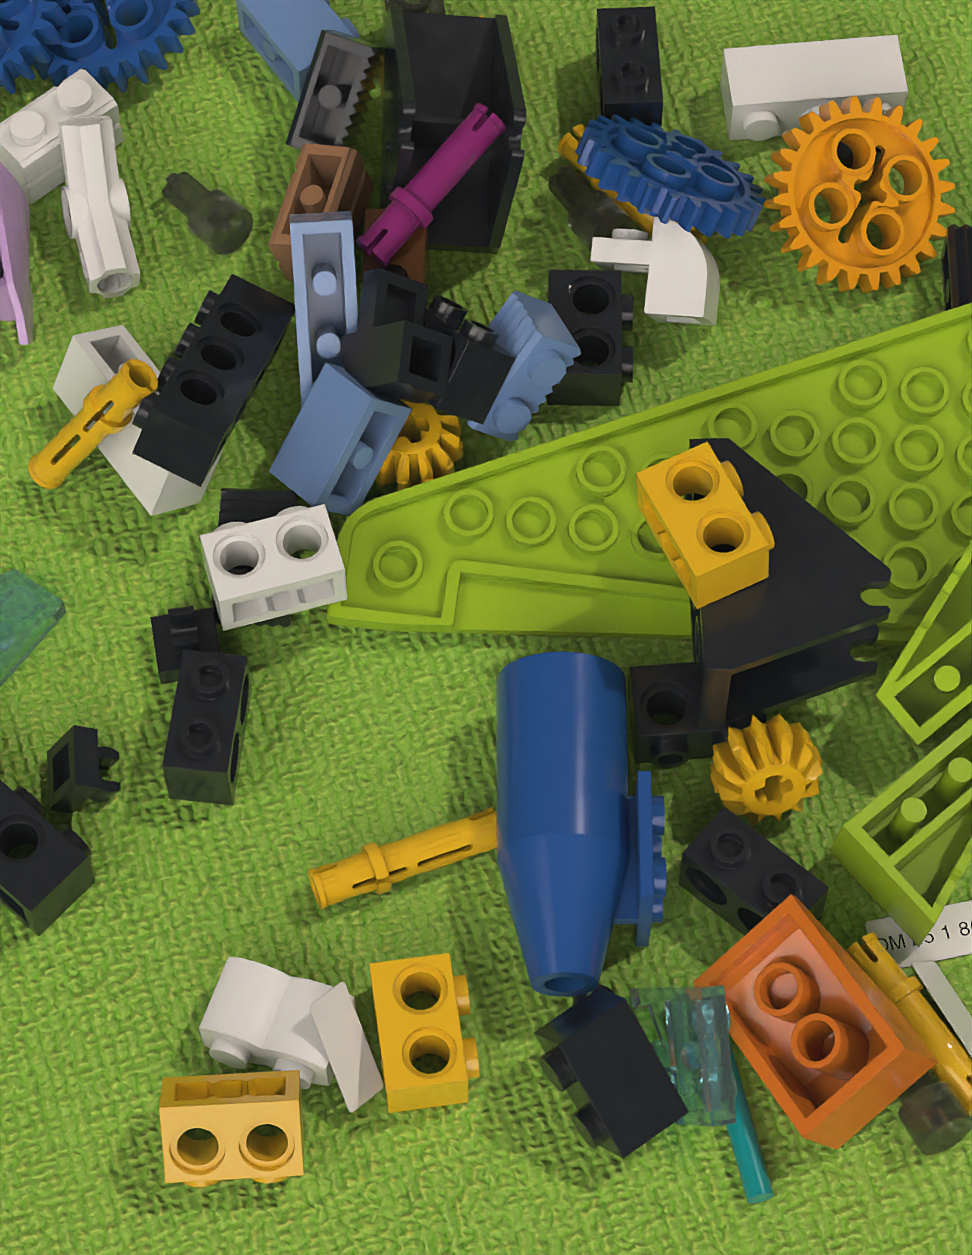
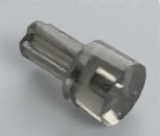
M563 165L559 167L557 173L549 178V190L569 212L567 219L569 228L590 253L593 237L612 238L613 229H633L632 219L611 194L604 190L595 191L579 171L573 170L571 166Z
M185 171L179 174L171 173L166 178L167 184L162 190L163 197L188 218L187 224L190 232L218 255L233 253L244 244L253 227V217L248 210L223 190L215 189L209 191Z
M929 1071L898 1097L902 1104L898 1111V1118L920 1152L924 1155H935L953 1147L972 1128V1117L951 1085L947 1082L936 1083Z

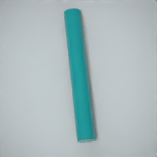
M705 1005L695 1010L694 1014L747 1202L751 1204L764 1202L771 1199L774 1193L729 1035L710 1006Z

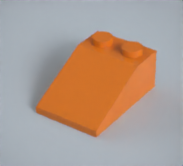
M792 894L693 982L804 1139L836 1150L938 1063L900 1010L804 904Z

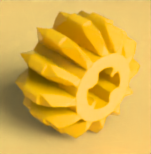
M403 401L412 408V411L375 478L380 489L396 481L398 482L399 491L411 487V485H418L433 480V478L436 479L454 473V463H459L463 457V441L460 440L461 423L458 417L447 415L446 412L437 410L430 404H425V402L410 403Z
M778 713L767 723H762L753 715L749 727L741 730L728 726V741L713 745L714 755L712 759L714 763L710 765V779L714 791L719 793L725 808L736 816L744 815L752 825L758 823L765 816H771L779 823L782 813L789 809L803 812L804 798L819 794L818 777L823 773L821 768L822 759L817 747L813 746L808 731L803 729L800 722L789 724Z

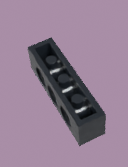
M234 274L230 276L220 294L209 290L194 320V323L199 326L189 323L176 348L174 356L179 358L180 361L171 356L168 357L157 378L158 386L155 391L160 394L151 393L149 396L144 397L137 410L132 425L142 430L132 454L201 487L279 350L295 314V304Z
M0 780V902L37 936H40L95 883L88 859L92 852L83 839L72 829L64 826L58 831L44 819L43 816L46 812L43 806L28 790L18 786L13 791ZM31 844L37 847L26 858L12 859L7 857L8 853L18 845Z

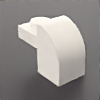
M654 217L652 241L648 240L647 232L633 229H613L612 238L593 237L590 261L595 265L608 271L648 274L644 307L646 315L657 322L716 326L720 291L718 267L709 249L691 232L685 231L678 223L672 220L664 224L660 222L658 217Z

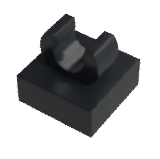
M193 606L168 609L167 615L150 617L161 684L178 682L183 649L220 653L213 607L194 610Z
M73 725L47 751L49 810L73 814L87 799L105 802L121 790L120 782L107 781L99 775V769L109 770L119 760V752L106 746L98 747V729Z

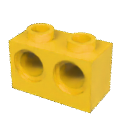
M708 441L636 473L638 508L697 609L769 577V550L775 546L770 527L759 511L752 514L749 512L741 498L744 496L743 486L734 466L728 460L720 463ZM691 493L705 496L703 499L696 501L681 498ZM720 544H728L736 549L731 552L720 553L710 548Z
M450 953L369 963L388 1113L468 1103V1079L480 1078V1069L475 1037L462 1039L459 1016L471 1014L466 975L453 976ZM419 991L429 992L438 998L434 1006L425 1010L410 1008L404 1001L409 995ZM425 1054L439 1055L448 1062L443 1070L433 1074L422 1073L413 1067L415 1060Z
M300 1070L163 1077L159 1113L165 1183L183 1182L191 1187H207L221 1180L249 1178L259 1183H277L287 1179L289 1176L304 1175L305 1142ZM271 1124L279 1127L283 1132L276 1136L266 1137L255 1133L252 1129L259 1125ZM193 1128H202L210 1131L214 1136L207 1140H194L186 1136L184 1132Z

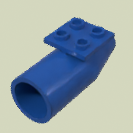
M546 652L526 656L509 663L498 673L496 679L497 864L531 987L541 994L570 997L590 993L598 987L614 924H635V946H649L651 923H663V898H666V858L661 856L662 836H664L665 806L664 796L651 795V771H637L635 796H628L626 677L622 669L613 662L595 655L579 652Z

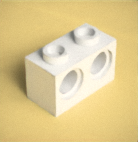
M325 504L310 508L304 506L289 507L280 511L274 517L250 523L230 522L219 526L211 533L200 535L204 566L223 631L347 599L345 568ZM304 549L316 552L315 555L306 559H297L290 556L294 552ZM239 565H247L254 568L249 573L243 575H235L228 572L233 567Z

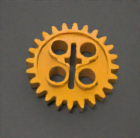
M851 96L843 100L840 108L834 100L819 106V116L811 111L798 118L802 130L794 127L783 133L782 137L790 149L781 148L771 153L770 158L782 168V171L765 176L764 182L778 188L779 195L765 201L764 207L780 210L782 218L770 225L769 229L771 232L787 230L790 238L783 244L780 251L784 254L796 249L800 250L802 256L796 268L799 272L810 269L815 265L819 266L816 282L819 285L829 283L837 276L839 292L844 293L853 290L857 283H859L862 293L878 290L880 282L887 289L901 284L900 273L906 278L919 274L921 269L917 259L927 261L937 256L936 250L928 240L938 241L945 238L947 230L937 220L955 212V208L941 202V194L955 189V183L941 181L938 177V172L945 169L950 162L949 159L932 160L929 153L936 147L939 140L937 137H933L922 142L917 137L923 123L920 118L906 125L901 124L903 116V106L901 105L888 109L882 115L881 98L878 97L865 102L863 108H861L857 96ZM839 142L846 144L853 154L851 169L841 164L838 159L837 146ZM875 147H878L881 150V156L878 163L873 166L876 156ZM891 168L897 170L903 177L904 191L902 195L894 191L890 185L889 172ZM862 183L859 192L854 189L855 185ZM817 195L827 200L830 206L831 217L828 223L822 221L815 212L814 202ZM861 199L866 201L865 205L858 207ZM869 221L876 224L882 233V244L879 249L874 247L867 238L866 229ZM846 225L843 244L839 241L838 236L841 228Z

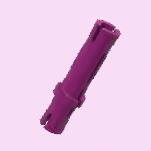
M476 103L470 114L404 189L398 186L389 195L391 201L389 206L368 230L356 240L359 247L369 257L373 253L376 255L374 260L381 266L386 267L390 263L389 260L418 227L425 229L433 221L431 212L495 139L505 132L506 126L494 113L488 117L486 115L488 108L484 105Z

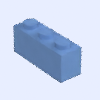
M351 211L289 214L301 408L325 362L344 367L341 355L342 335L357 332L358 306Z

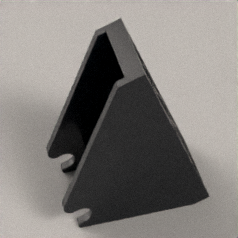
M389 7L385 18L380 209H386L391 203L389 195L397 186L404 189L470 114L476 103H480L488 108L486 113L488 117L494 113L506 126L505 132L495 139L431 212L433 221L428 225L429 250L497 254L501 247L525 156V150L521 149V136L526 123V106L507 15L495 14L494 18L402 12V7Z
M729 438L689 439L688 450L708 441L720 463L728 460L734 466L743 486L744 496L741 497L751 514L759 511L763 515L772 532L775 546L769 550L768 578L699 609L695 607L689 596L698 730L726 729L728 726L731 727L751 720L753 715L759 717L876 675L878 668L876 662L857 661L850 655L849 650L856 645L875 643L879 635V627L876 623L887 620L890 614L888 606H872L865 603L861 598V593L868 589L887 587L891 579V570ZM691 493L684 495L683 499L696 501L703 499L705 496ZM720 544L710 549L726 553L736 548L728 544Z

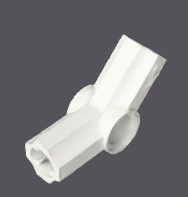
M108 115L71 117L68 120L58 122L66 186L61 187V204L66 231L70 239L76 238L89 293L100 294L103 298L123 296L128 290L140 284V270L129 232L131 216L128 195L124 181L118 175L112 119Z

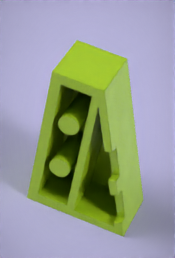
M972 540L874 697L915 746L921 744L972 701Z
M972 718L845 823L829 850L918 947L937 922L944 906L972 859Z

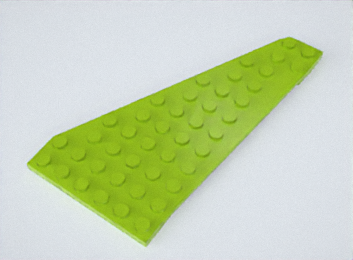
M972 303L370 500L349 516L339 533L337 545L345 568L347 599L328 604L327 622L328 624L398 632L692 639L689 595L638 508L636 473L687 451L689 439L729 438L891 570V579L887 587L865 590L861 593V598L868 605L888 606L890 608L889 618L876 623L879 627V635L877 641L873 644L907 645L972 540Z

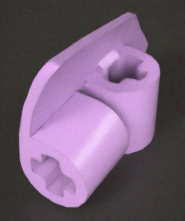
M0 162V320L16 321L19 345H25L33 342V293L29 281L30 207L21 186Z

